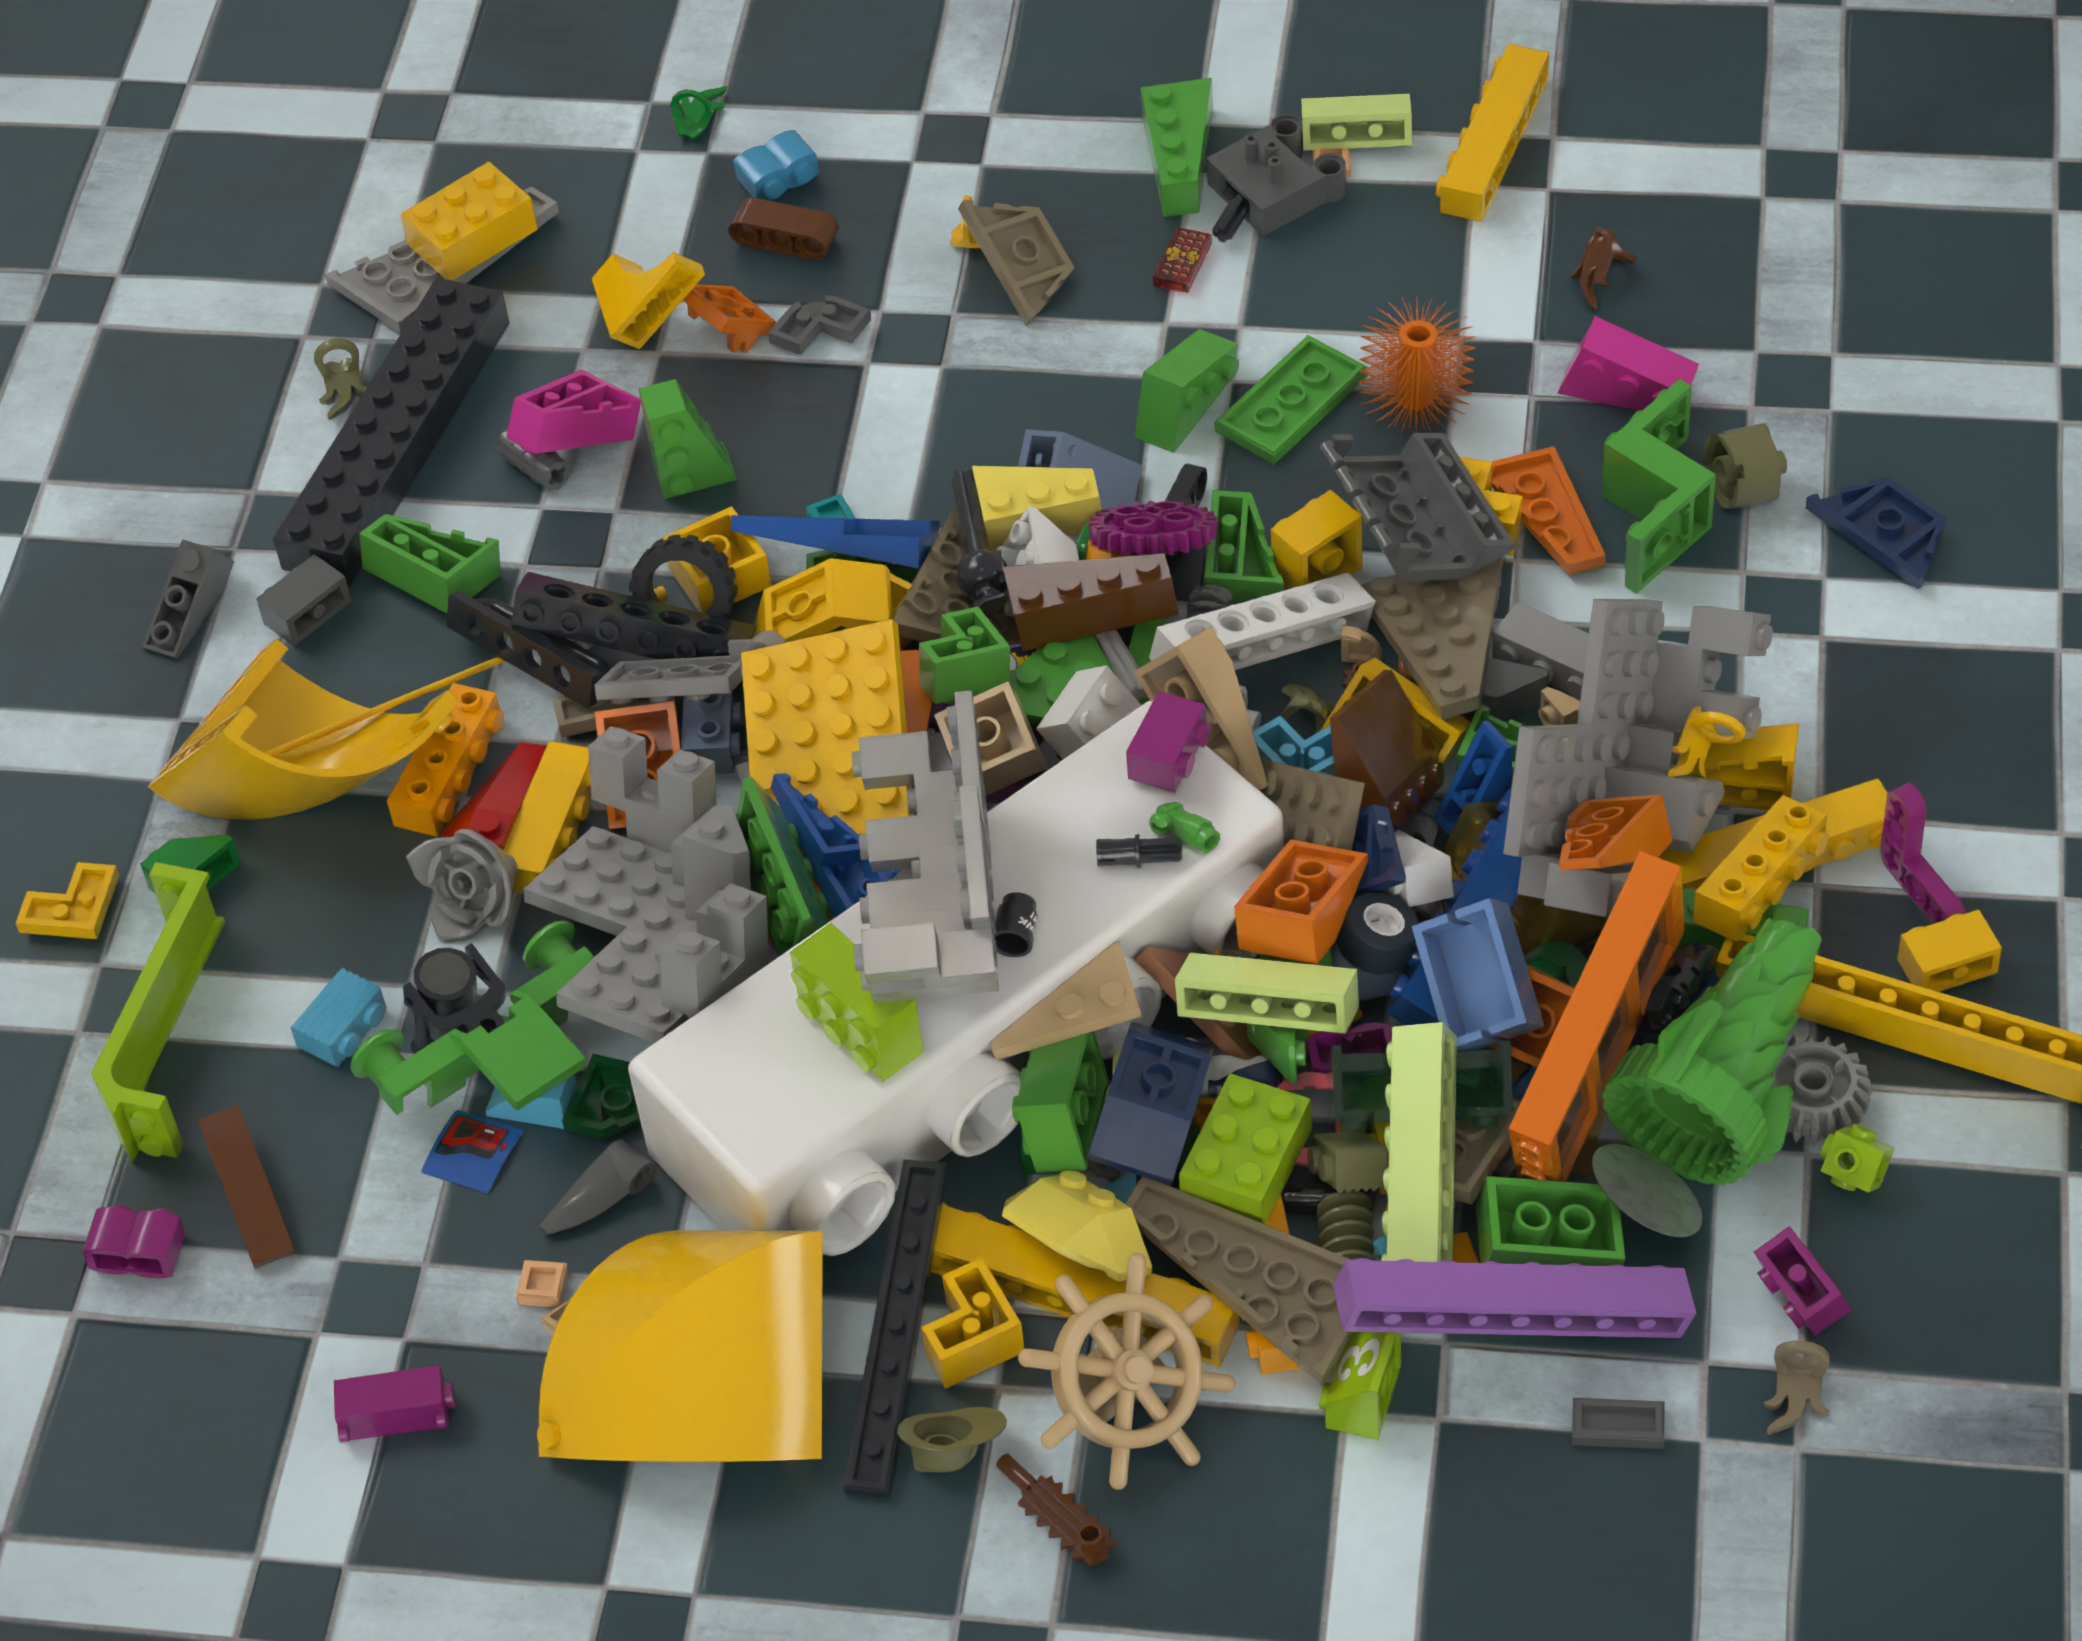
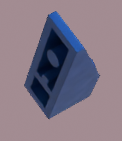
M1489 721L1481 723L1433 817L1457 844L1480 841L1478 838L1491 819L1497 821L1501 812L1496 810V807L1511 787L1513 746Z

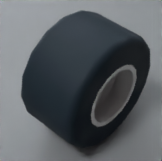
M1381 892L1363 893L1354 898L1348 907L1336 943L1342 956L1352 966L1376 975L1392 974L1403 968L1408 961L1416 944L1411 926L1419 924L1415 912L1399 898Z

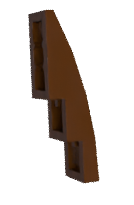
M239 1105L198 1119L254 1269L294 1254V1247Z

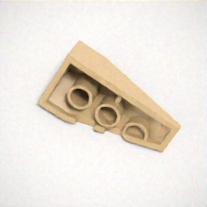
M1212 626L1134 671L1150 701H1153L1158 691L1206 704L1207 723L1211 724V732L1206 746L1259 791L1268 786L1233 662Z

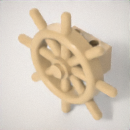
M1141 1253L1132 1254L1128 1260L1126 1293L1102 1296L1088 1302L1069 1276H1059L1055 1280V1288L1074 1314L1068 1319L1059 1333L1053 1352L1023 1349L1018 1355V1361L1024 1367L1051 1370L1054 1394L1064 1414L1041 1435V1444L1047 1449H1052L1076 1429L1087 1439L1099 1445L1112 1448L1109 1483L1116 1490L1123 1489L1127 1484L1130 1449L1152 1446L1167 1439L1185 1464L1188 1466L1197 1465L1201 1458L1200 1453L1181 1427L1195 1409L1201 1389L1228 1393L1233 1391L1236 1386V1381L1231 1375L1203 1371L1200 1348L1191 1330V1327L1212 1309L1213 1299L1207 1294H1202L1178 1313L1167 1303L1145 1295L1146 1258ZM1124 1312L1123 1328L1113 1326L1108 1329L1102 1321L1103 1318L1111 1314ZM1142 1317L1160 1329L1148 1341L1140 1332ZM1089 1333L1097 1347L1087 1356L1085 1354L1079 1355L1082 1344ZM1169 1346H1171L1174 1354L1176 1368L1166 1367L1158 1357ZM1151 1383L1175 1386L1167 1407L1152 1389ZM1136 1397L1153 1421L1144 1427L1132 1430L1134 1399ZM1113 1416H1115L1114 1426L1107 1423Z

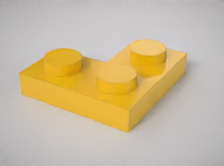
M77 862L66 894L27 891L16 920L19 933L98 939L120 876L116 865Z

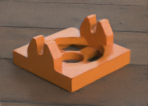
M696 284L683 299L687 304L688 315L692 319L696 320L700 316L721 333L728 334L727 348L733 353H736L738 349L743 353H747L756 343L759 335L769 336L768 332L776 324L774 319L734 286Z

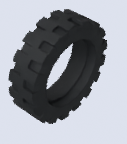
M680 534L671 535L667 540L663 541V539H660L653 543L651 548L644 552L635 565L631 574L633 575L632 579L629 582V592H632L634 597L661 603L653 587L655 570L661 564L668 561H685L696 565L708 576L713 586L714 600L711 607L704 613L727 618L732 610L738 588L737 585H734V579L736 578L734 568H729L727 564L729 559L723 552L719 554L714 549L715 545L707 540L704 543L699 541L698 537L694 535L680 538Z

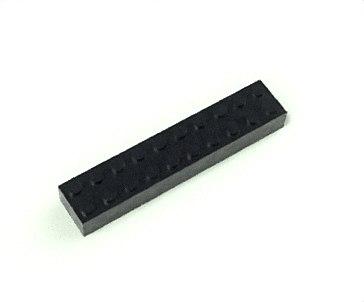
M439 277L435 278L273 537L282 570L291 572L296 566L302 564L315 554L343 574L347 586H351L362 568L359 533L384 514L394 515L510 324L503 292Z

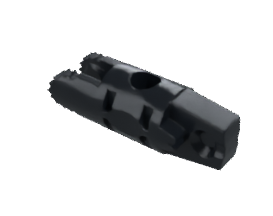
M1682 944L1653 987L1648 999L1645 1013L1652 1029L1664 1030L1673 1020L1678 1018L1681 1011L1684 1012L1718 960L1719 950H1717L1716 946L1702 945L1700 951L1696 953L1693 945Z

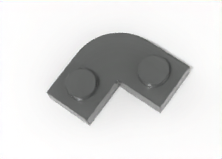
M825 295V301L812 302L803 306L797 301L768 332L770 344L799 355L803 354L820 332L853 343L871 321V312L866 307L832 295Z

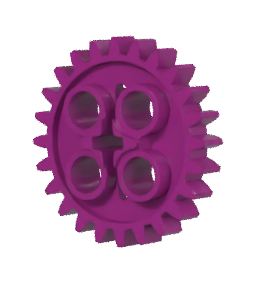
M1150 500L1147 504L1133 502L1132 506L1119 504L1117 508H1105V512H1096V516L1090 517L1089 540L1092 542V545H1098L1099 550L1108 549V553L1121 551L1123 556L1128 554L1139 556L1160 553L1174 555V551L1188 553L1191 548L1202 549V545H1210L1211 540H1216L1217 516L1214 515V511H1208L1207 507L1197 508V504L1184 506L1182 501L1165 500L1155 503Z

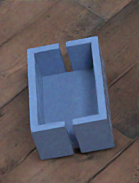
M1488 898L1455 910L1456 916L1444 914L1411 926L1438 1020L1443 1022L1457 1036V1052L1468 1054L1501 1042L1500 1037L1510 1039L1544 1027L1508 903Z

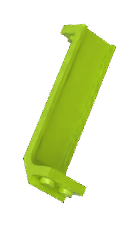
M155 862L149 876L166 924L91 1072L110 1122L132 1163L139 1150L150 1156L159 1157L165 1155L178 1158L184 1146L166 1096L144 1092L143 1089L225 924L224 917L216 916L206 888L210 878L208 872Z

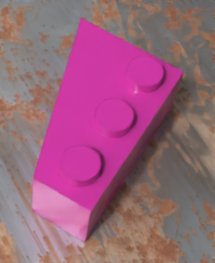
M1595 316L1568 365L1557 393L1643 411L1655 400L1660 391L1668 389L1677 380L1681 379L1692 385L1699 364Z
M581 369L515 397L506 438L520 445L522 450L536 454L633 440L641 400Z

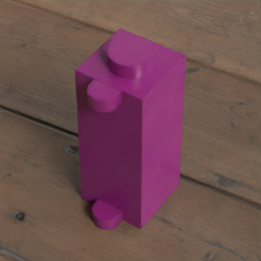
M440 1365L334 1380V1411L340 1443L434 1428H446L449 1426V1409L456 1407L453 1382H445Z

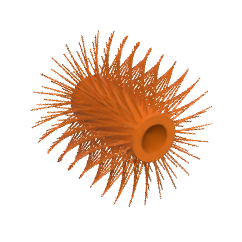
M1418 300L1416 320L1413 319L1412 311L1411 316L1408 312L1410 322H1407L1406 318L1404 319L1399 312V316L1405 322L1403 325L1396 318L1393 319L1388 313L1387 316L1398 327L1375 318L1372 319L1380 322L1389 330L1363 326L1381 336H1361L1375 344L1360 347V349L1373 355L1360 358L1361 361L1372 366L1359 370V372L1372 378L1359 381V383L1374 386L1375 388L1358 393L1382 394L1365 403L1391 399L1383 406L1375 409L1376 411L1398 402L1391 410V414L1397 407L1399 409L1400 406L1403 407L1400 411L1401 414L1405 408L1406 410L1409 409L1407 417L1410 412V423L1412 411L1415 410L1416 433L1418 410H1420L1421 418L1422 414L1425 418L1424 408H1426L1434 420L1438 421L1429 410V405L1434 407L1436 411L1441 412L1442 415L1444 413L1434 403L1457 412L1460 411L1454 409L1443 400L1471 405L1453 395L1472 394L1457 386L1473 383L1461 377V375L1474 372V370L1461 364L1475 360L1462 354L1463 352L1475 349V347H1467L1468 345L1458 343L1476 337L1452 336L1474 326L1443 331L1459 320L1435 328L1443 320V316L1437 323L1434 322L1432 325L1430 322L1437 313L1432 315L1429 322L1428 319L1425 321L1428 309L1425 317L1422 310L1421 320H1418ZM1453 331V332H1450V333H1446V334H1443V335H1439L1440 333ZM1449 337H1467V338L1448 339ZM1452 346H1456V347H1467V348H1451V347H1452ZM1366 371H1378V372H1382V373H1377V372H1367V373H1366ZM1395 395L1394 397H1391V398L1382 399V398H1385V397H1389V396Z

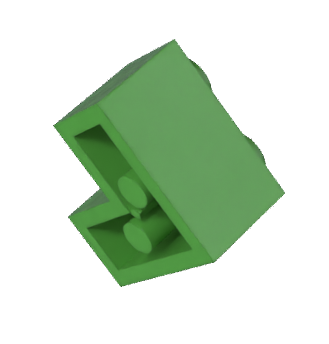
M978 606L942 614L941 638L919 643V684L934 704L954 702V692L972 691L974 696L1009 681L1010 683V646Z

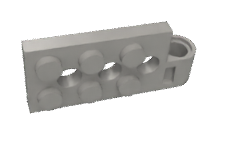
M766 630L759 632L752 639L729 640V656L620 661L594 685L596 699H611L612 704H626L634 701L635 698L649 697L650 702H664L672 699L673 696L687 695L688 700L694 701L709 698L711 694L731 693L743 681L742 652L787 642L779 633Z

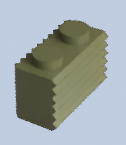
M1365 1131L1314 1134L1313 1146H1309L1307 1150V1163L1309 1171L1316 1173L1322 1182L1325 1181L1340 1194L1343 1190L1350 1193L1352 1189L1357 1193L1360 1189L1367 1192L1369 1188L1375 1192L1378 1187L1382 1191L1385 1190L1383 1174L1387 1168V1150L1379 1141L1374 1140Z

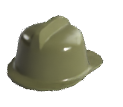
M970 1407L942 1413L911 1416L899 1424L897 1433L902 1441L910 1445L913 1465L916 1471L953 1472L962 1469L974 1458L978 1444L988 1442L999 1436L1006 1428L1007 1419L1002 1412L994 1408Z

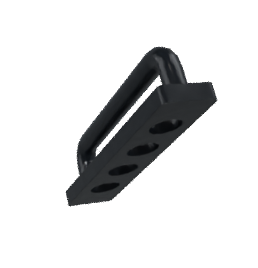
M461 591L449 595L446 621L449 629L580 705L589 708L597 703L594 685L611 670L609 664L604 659L567 638L511 625L513 607L503 601L489 597L473 599ZM476 616L483 623L484 633L478 628L476 624ZM504 632L512 641V649L504 640ZM532 649L539 654L541 665L535 661ZM561 665L568 671L570 682L562 675Z

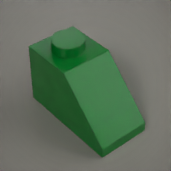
M229 835L170 839L159 849L150 853L140 863L148 888L154 893L155 890L149 873L155 862L208 872L210 878L206 884L207 891L241 864L233 838Z

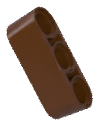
M757 198L744 199L728 228L730 237L740 245L811 260H820L826 256L839 231L837 220L826 212Z

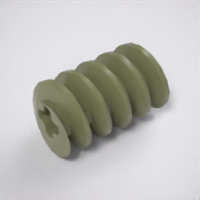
M1351 1190L1350 1193L1347 1191H1342L1341 1194L1336 1192L1323 1198L1316 1210L1318 1218L1317 1230L1319 1233L1318 1246L1351 1260L1358 1258L1375 1260L1373 1256L1375 1249L1372 1241L1374 1230L1371 1226L1373 1216L1370 1211L1372 1206L1370 1197L1363 1192L1357 1193Z

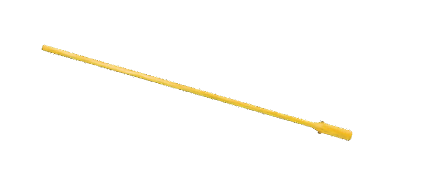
M663 586L654 589L661 603L668 600ZM499 657L493 658L272 748L264 753L274 757L506 661Z

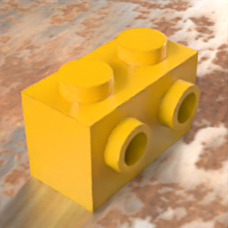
M1976 910L1966 914H1955L1944 921L1926 927L1918 926L1912 928L1907 933L1901 934L1897 960L1911 984L1940 992L1998 973L2002 947L1980 910Z

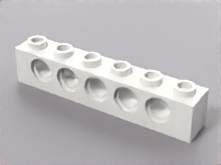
M1344 573L1159 626L1156 629L1149 658L1151 661L1212 626L1231 658L1234 669H1241L1341 639L1343 625L1355 627L1366 632L1376 601L1349 573Z

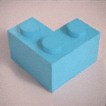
M1280 715L1253 731L1260 758L1335 776L1330 726L1304 740Z

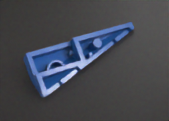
M731 515V531L914 568H921L940 530V521Z
M787 773L774 774L771 789L788 824L793 823L797 830L799 847L804 857H807L811 863L814 878L825 896L827 905L834 918L859 902L860 898L867 896V883L888 882L902 872L901 870L872 872L869 859L861 860L859 834L838 816L834 815L829 818L817 807L818 799L812 794L802 795L790 784L791 777Z

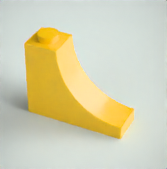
M672 252L661 264L644 272L641 265L612 254L591 278L610 338L640 350L703 278L705 272L702 264Z

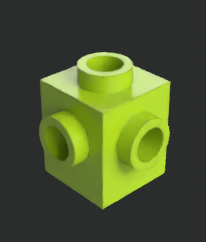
M1853 1124L1851 1128L1847 1126L1837 1130L1835 1135L1830 1133L1827 1136L1820 1153V1157L1825 1159L1821 1172L1832 1176L1831 1182L1840 1188L1849 1191H1855L1856 1188H1859L1869 1193L1880 1188L1896 1147L1876 1139L1878 1134L1874 1130L1862 1125Z

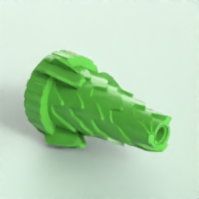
M1768 918L1753 942L1747 943L1738 952L1720 981L1713 988L1708 986L1701 998L1695 1001L1686 1009L1682 1016L1673 1020L1658 1037V1044L1644 1043L1643 1046L1636 1045L1630 1051H1627L1602 1091V1099L1604 1101L1602 1104L1612 1125L1632 1147L1655 1157L1683 1178L1709 1185L1711 1183L1716 1185L1735 1183L1739 1179H1743L1755 1164L1771 1161L1775 1152L1781 1150L1792 1110L1791 1097L1794 1091L1786 1084L1771 1088L1775 1081L1772 1074L1787 1049V1044L1784 1042L1801 1016L1796 1012V1009L1805 997L1804 994L1813 978L1814 967L1817 964L1814 959L1822 938L1812 926L1802 928L1788 921H1773L1771 918Z

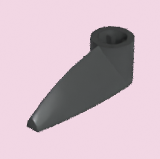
M624 1140L613 1142L588 1167L540 1224L542 1232L552 1234L577 1226L606 1211L628 1193L631 1195L641 1193L652 1181L656 1172V1165Z

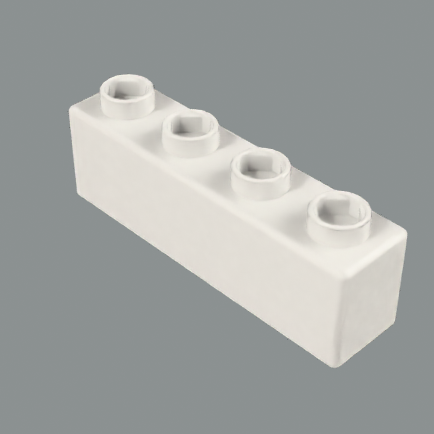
M1153 701L1144 703L987 812L992 863L990 873L992 875L994 896L992 906L994 907L995 918L997 909L1002 904L1003 897L1013 892H1020L1031 896L1036 901L1038 915L1033 948L1029 954L1022 957H1008L997 952L998 967L995 968L996 973H998L999 991L916 999L924 1052L884 1082L871 1070L865 1072L854 1060L852 1052L843 1044L840 1046L834 1044L827 1036L824 1027L815 1018L809 1020L799 1010L796 1004V998H798L797 988L791 977L793 967L790 951L829 923H832L854 944H862L861 930L870 929V923L862 924L859 901L631 1060L628 1071L648 1154L722 1230L823 1231V1255L835 1256L847 1253L867 1240L888 1216L895 1200V1192L898 1190L903 1159L937 1162L951 1151L965 1157L980 1155L998 1145L1013 1131L1019 1122H1015L1013 1118L1012 1101L1014 1096L1019 1094L1021 1070L1023 1067H1027L1030 1057L1029 1051L1003 1059H995L990 1042L1113 943H1120L1142 1017L1094 1031L1103 1060L1114 1058L1118 1048L1124 1044L1132 1021L1149 1027L1152 1025L1161 1007L1162 998L1167 995L1160 987L1158 981L1135 960L1148 946L1214 955L1215 951L1219 950L1224 956L1234 952L1236 957L1251 959L1258 955L1255 952L1239 949L1234 905L1284 848L1283 816L1279 807L1208 746L1198 748L1190 776L1187 779L1183 778L1175 793L1128 779L1126 751ZM1165 803H1181L1184 810L1188 813L1197 814L1212 821V826L1220 833L1218 845L1209 853H1203L1182 842L1183 856L1179 862L1141 863V868H1136V865L1126 864L1097 866V839L1135 838V834H1140V839L1174 838L1169 831L1165 835L1159 836L1149 826L1150 817L1156 813L1159 805ZM912 868L903 870L889 881L913 879Z

